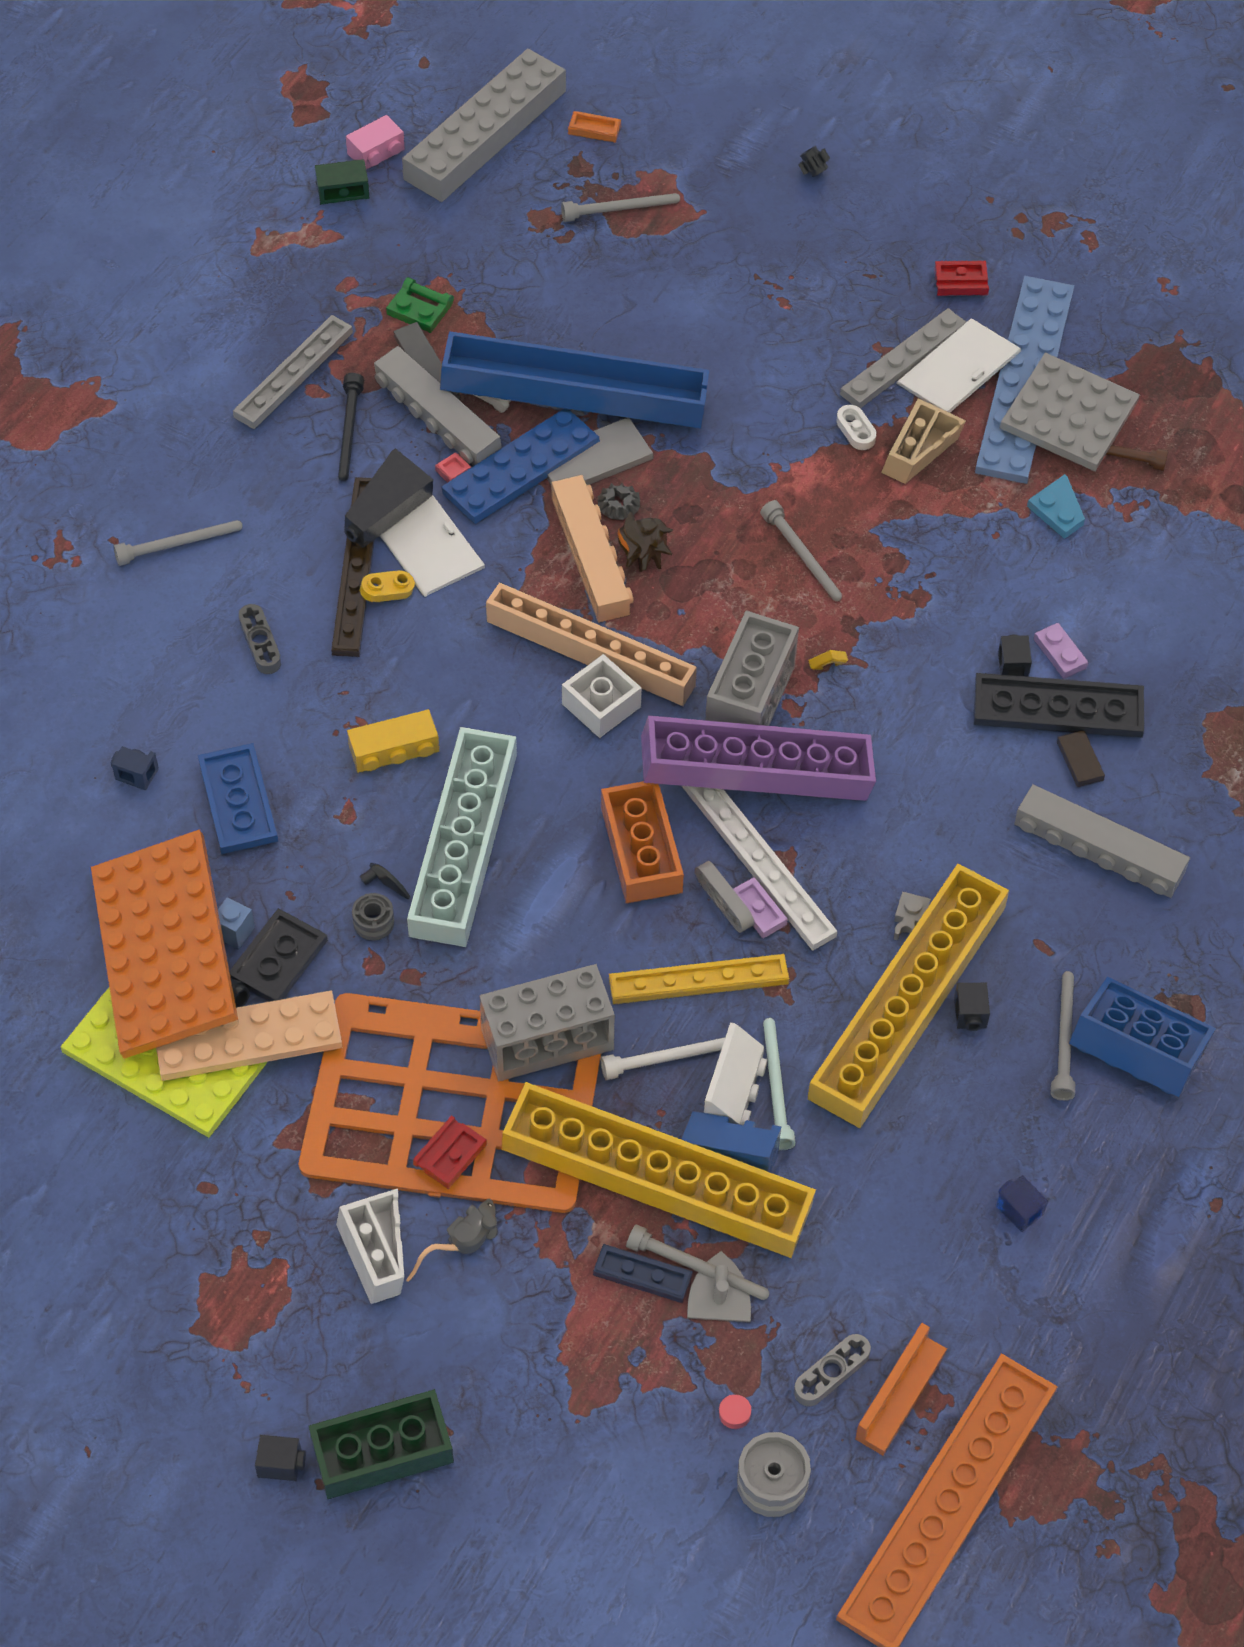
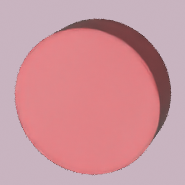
M729 1395L720 1403L719 1418L728 1428H743L750 1421L751 1405L741 1395Z

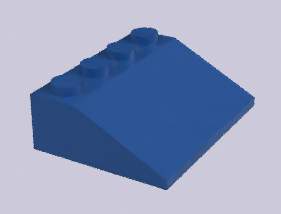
M1107 976L1080 1015L1069 1044L1077 1047L1083 1053L1091 1054L1105 1061L1109 1066L1118 1067L1132 1074L1138 1080L1147 1081L1159 1087L1167 1094L1179 1097L1191 1078L1216 1028Z

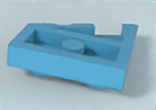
M1065 474L1028 500L1027 507L1064 539L1084 525V515L1070 481Z

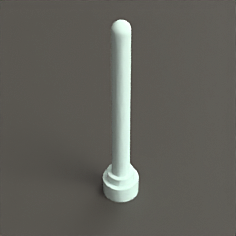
M767 1018L763 1022L774 1122L775 1125L782 1126L779 1150H788L795 1146V1135L791 1127L787 1125L775 1021L772 1018Z

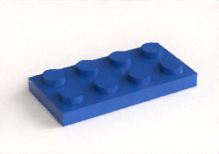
M254 743L198 755L221 854L278 842Z

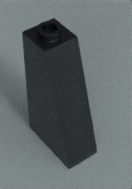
M395 448L346 513L344 533L352 542H356L362 548L366 547L370 542L374 541L432 497L433 479Z

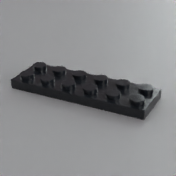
M976 673L974 725L1074 733L1084 730L1087 734L1143 738L1144 686Z

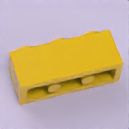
M429 709L347 730L348 744L357 773L373 771L390 764H400L417 757H428L433 753L439 752L438 733Z

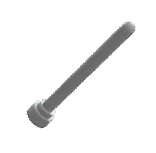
M677 193L584 205L567 201L561 203V212L564 222L575 221V218H579V215L675 204L680 201V196Z
M773 500L765 504L760 511L764 520L777 526L834 601H840L842 593L784 519V509L779 502Z
M236 520L135 546L120 543L113 545L118 566L130 564V561L134 560L136 556L240 531L243 525L241 521Z
M1066 971L1062 975L1058 1075L1051 1082V1096L1057 1100L1064 1101L1075 1097L1076 1086L1073 1078L1070 1076L1071 1044L1069 1042L1072 1036L1074 975L1070 971Z
M635 1224L626 1244L627 1248L636 1252L639 1250L645 1252L647 1249L715 1279V1265L651 1238L652 1234L648 1233V1229ZM728 1272L727 1282L729 1286L761 1300H766L769 1297V1290Z

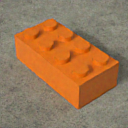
M642 781L601 789V810L625 902L632 903L683 893L684 874L659 784L644 783Z

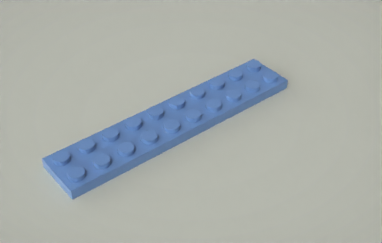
M1024 276L1008 341L1021 348V352L1000 370L976 464V474L1027 484L1036 445L1000 429V424L1044 353L1046 352L1058 357L1074 285Z

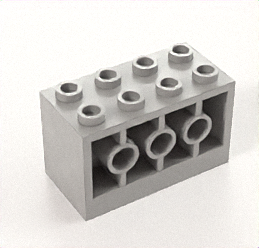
M745 611L707 695L706 721L770 725L795 668L799 627Z
M597 964L479 995L481 1031L498 1082L614 1050L615 1014Z

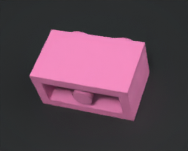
M387 115L346 135L347 154L353 160L364 159L366 170L405 150L404 132Z

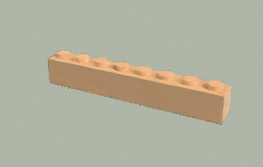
M500 582L486 601L488 623L586 665H589L604 654L642 689L678 705L684 706L696 687V666Z

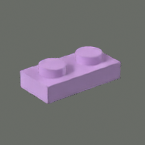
M1059 623L1035 633L1034 641L1063 679L1087 669V659Z
M755 877L733 889L751 912L754 919L753 927L762 938L787 925V917Z

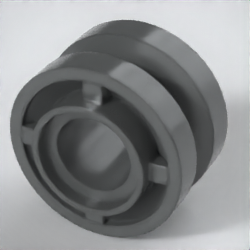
M369 893L359 897L353 904V926L360 937L367 940H380L391 933L394 927L393 905L387 897L378 893ZM372 915H377V916H378V917H376V918H368L369 916H372Z

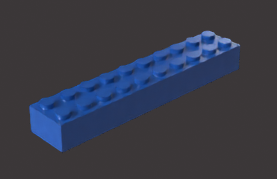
M449 331L442 362L440 390L701 428L709 370Z

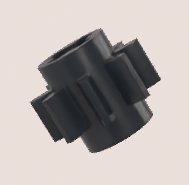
M814 146L800 155L803 161L798 165L804 175L809 172L812 177H815L828 168L826 162L829 161L830 157L825 148L819 151Z

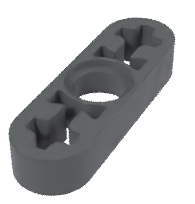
M256 604L245 605L239 611V621L255 665L261 673L273 674L280 669L281 659L264 612ZM249 616H253L256 619V625L253 627L250 618H248ZM257 635H265L267 637V640L263 643L252 641ZM267 651L269 659L272 660V662L267 663V661L264 660V652Z

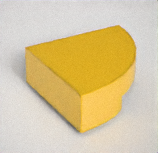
M829 650L810 659L809 664L813 670H822L824 666L830 663H835V666L847 663L848 658L846 652Z

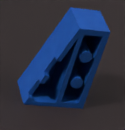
M692 1112L681 1140L767 1172H772L779 1152L782 1126L772 1125L771 1130L756 1128L754 1121L746 1120L744 1125L728 1123L729 1118L725 1116Z

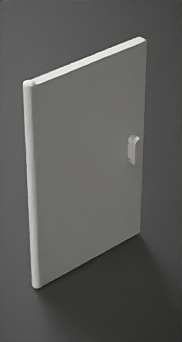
M971 318L897 381V385L923 401L950 413L1021 352V348Z
M433 495L380 535L403 569L414 578L416 587L424 597L485 568L482 560Z

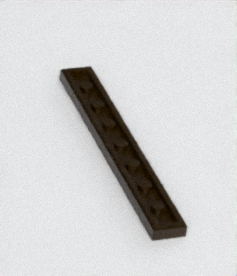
M355 477L351 506L372 478ZM348 537L346 539L331 649L332 656L360 657L367 600L360 593L362 579L371 573L375 540L362 548L356 542L349 540Z

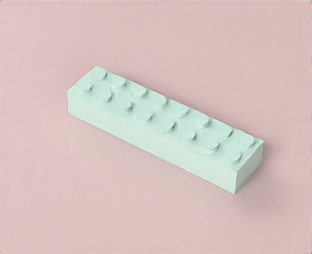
M460 727L407 917L409 937L462 947L467 946L517 757L516 736Z

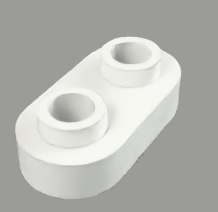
M855 405L842 406L837 413V425L847 440L858 450L872 448L876 441V430L866 415Z

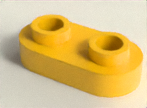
M400 570L372 573L362 579L360 593L364 599L370 602L405 599L412 594L415 581L409 573Z

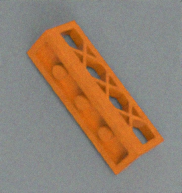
M921 1323L857 1428L855 1440L882 1456L886 1453L947 1351V1348L928 1338L930 1327L924 1323Z

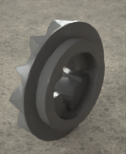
M623 482L619 486H614L611 483L609 488H602L601 494L598 496L600 511L612 519H626L630 512L634 515L640 508L639 492H635L633 486H624ZM615 496L623 499V506L619 501L615 500Z

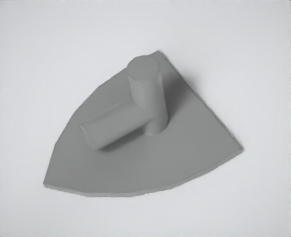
M720 1251L707 1261L715 1265V1279L698 1272L691 1285L687 1318L750 1322V1295L729 1286L727 1282L728 1272L742 1278L744 1276L735 1263Z

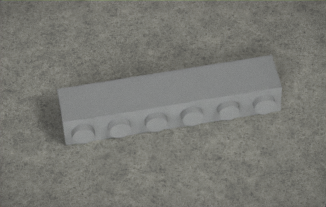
M399 346L374 362L377 383L382 388L386 387L391 391L397 402H403L415 418H421L432 433L440 435L444 443L450 449L454 448L468 464L471 463L474 466L502 448L500 436L451 392L440 390V383Z
M1032 784L1017 810L1014 825L1020 827L1023 831L1040 836L1050 844L1059 845L1072 851L1078 857L1089 859L1106 870H1112L1123 875L1129 881L1138 882L1155 893L1172 898L1181 882L1190 860L1189 856Z

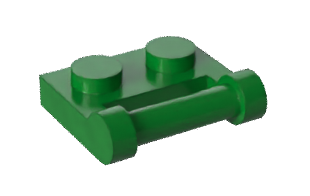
M407 277L403 282L402 288L386 307L387 315L408 324L417 322L422 330L432 333L451 308L454 296L448 293L441 294L417 284L416 280ZM415 293L439 304L434 306L410 295Z

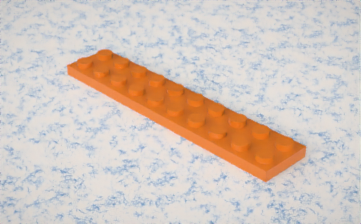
M1001 1353L839 1611L836 1621L878 1647H900L1049 1404L1058 1386Z

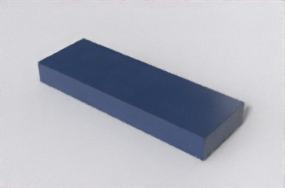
M603 1244L593 1270V1276L680 1303L684 1302L693 1271Z

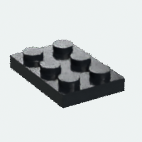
M278 908L230 969V978L244 982L249 991L269 1002L284 999L328 941L327 934Z

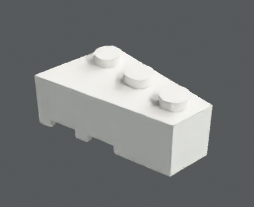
M398 1188L340 1206L336 1226L370 1303H377L400 1295L404 1281V1265L400 1237Z

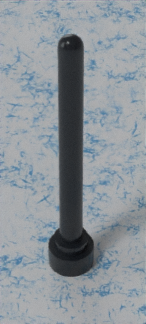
M348 373L344 376L343 389L347 394L338 472V478L341 481H346L349 478L357 397L364 389V377L358 373Z

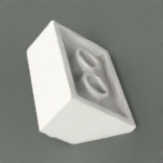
M730 1022L706 1095L704 1113L725 1116L729 1118L728 1123L744 1125L745 1121H749L751 1111L747 1110L749 1102L755 1103L758 1095L759 1085L755 1084L757 1077L764 1076L768 1059L763 1058L764 1046L735 1023Z

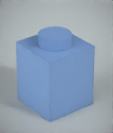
M227 897L218 909L223 941L240 949L255 928L252 909Z

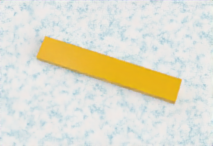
M778 954L609 974L612 1003L622 1004L789 984V975L785 955Z

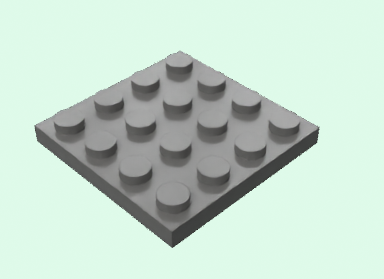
M1045 352L1002 419L1000 429L1096 471L1137 404L1140 394Z

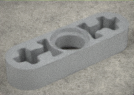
M707 861L696 867L695 875L698 882L735 930L741 933L754 926L751 912L714 864Z
M859 1334L849 1335L798 1377L794 1388L796 1400L804 1406H814L823 1400L868 1361L871 1350L869 1341ZM850 1346L853 1348L860 1346L862 1348L861 1356L854 1353L848 1358V1363H846L845 1358L850 1353ZM829 1363H835L841 1368L842 1372L837 1377H829L824 1373V1366ZM818 1375L821 1382L815 1386L814 1395L810 1392L804 1394L803 1385L811 1387L816 1383Z

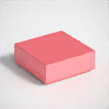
M457 452L435 465V471L447 483L471 468Z

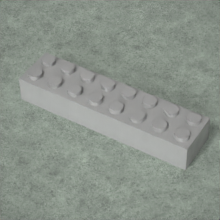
M527 48L402 158L403 179L443 202L566 92V70Z

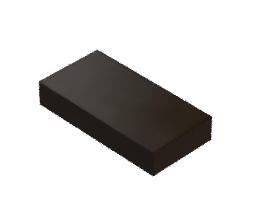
M1084 730L1058 737V747L1077 787L1104 781L1105 774Z

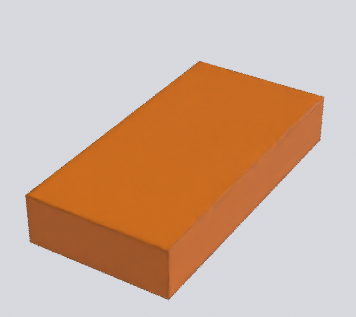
M574 111L568 127V134L616 143L621 128V119Z

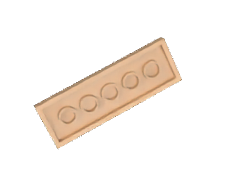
M331 990L237 1007L238 1020L157 1047L156 1049L161 1079L165 1081L343 1047Z

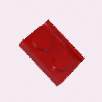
M935 261L934 270L937 296L988 295L989 285L986 261Z
M451 1115L414 1157L413 1165L420 1167L424 1170V1173L449 1189L486 1147L487 1139L464 1123H459Z

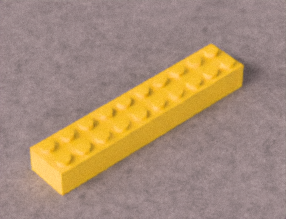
M957 863L810 1081L809 1101L858 1128L862 1127L1006 907L1009 894L1008 889Z
M525 1082L502 1133V1150L789 1258L793 1256L816 1189Z

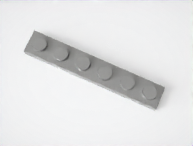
M947 308L841 388L840 395L852 405L862 408L915 367L963 326L966 321Z
M331 315L233 410L234 418L255 429L353 333L352 326Z

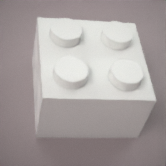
M602 654L562 684V705L601 738L641 708L642 688L608 657Z

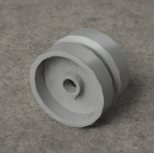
M768 1432L754 1437L743 1448L738 1463L737 1490L743 1503L753 1512L766 1517H781L795 1511L804 1501L811 1474L810 1458L804 1446L794 1437L781 1432Z

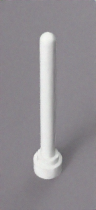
M725 1038L622 1059L620 1056L615 1057L613 1054L602 1056L601 1068L605 1080L618 1078L619 1074H623L624 1070L721 1051Z

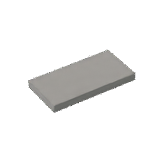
M625 418L594 430L599 436L600 442L550 472L547 480L551 484L554 481L583 475L586 485H589L652 460L653 452L630 418Z

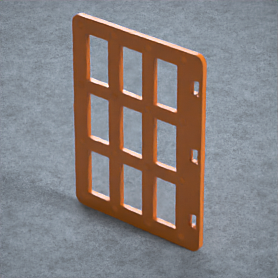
M344 993L336 998L335 1009L343 1048L323 1052L298 1163L300 1173L303 1176L393 1190L398 1188L401 1191L428 1194L430 1197L438 1198L444 1196L480 1202L491 1199L494 1204L567 1213L574 1209L580 1179L558 1171L555 1188L491 1179L496 1149L502 1150V1133L504 1130H500L505 1101L517 1102L525 1083L510 1082L509 1079L498 1082L493 1066L490 1079L427 1070L433 1042L487 1049L481 1031L480 1011ZM369 1005L387 1007L386 1013L369 1012ZM460 1017L478 1019L477 1026L460 1024ZM351 1032L414 1039L408 1068L346 1059ZM601 1054L575 1060L577 1067L573 1090L536 1086L593 1106ZM341 1078L404 1087L398 1116L335 1107ZM423 1090L486 1098L481 1127L466 1126L487 1139V1145L474 1160L472 1176L460 1175L449 1189L424 1173V1170L407 1168L413 1138L430 1140L445 1123L417 1118ZM330 1127L394 1135L388 1165L324 1156Z

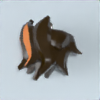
M630 512L624 525L618 530V543L627 555L626 567L629 569L638 559L639 572L645 571L652 558L656 567L661 569V553L673 554L667 546V533L672 532L673 529L668 528L662 520L657 518H644L636 521L633 513Z

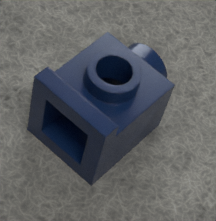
M122 746L120 751L114 753L111 760L115 780L143 790H147L159 769L156 753L152 751L145 755V753L138 749L131 750Z

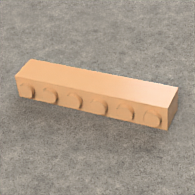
M583 475L551 482L552 501L598 623L630 615V604L633 603L632 591L630 587H625V574L622 566L618 567L616 564V550L614 546H610L608 543L609 533L606 525H601V512L599 506L593 504L594 496L591 485H586Z

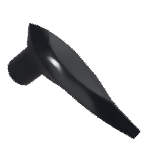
M370 863V869L359 876L365 885L378 877L383 885L390 887L406 899L410 898L404 886L379 864Z

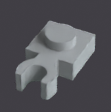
M902 891L894 920L899 922L895 927L894 940H898L902 932L909 934L912 932L930 905V898Z

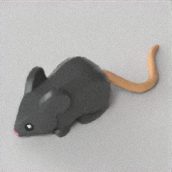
M487 1199L480 1204L478 1209L471 1205L466 1211L467 1216L465 1218L459 1216L447 1228V1232L450 1235L448 1241L451 1244H432L427 1247L418 1257L406 1281L409 1282L413 1278L424 1257L433 1250L458 1251L463 1254H470L477 1251L483 1245L486 1238L491 1240L495 1238L498 1228L496 1225V1208L493 1201Z

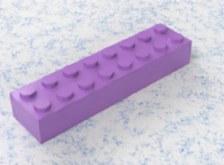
M648 716L641 734L644 783L867 801L876 783L871 735L660 716Z

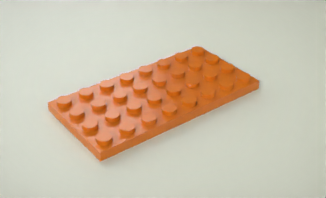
M199 829L92 866V879L118 1046L122 1057L125 1059L238 1020L205 839L201 830Z

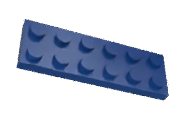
M564 408L441 486L442 494L476 524L548 478L550 472L600 442L599 436L569 409Z

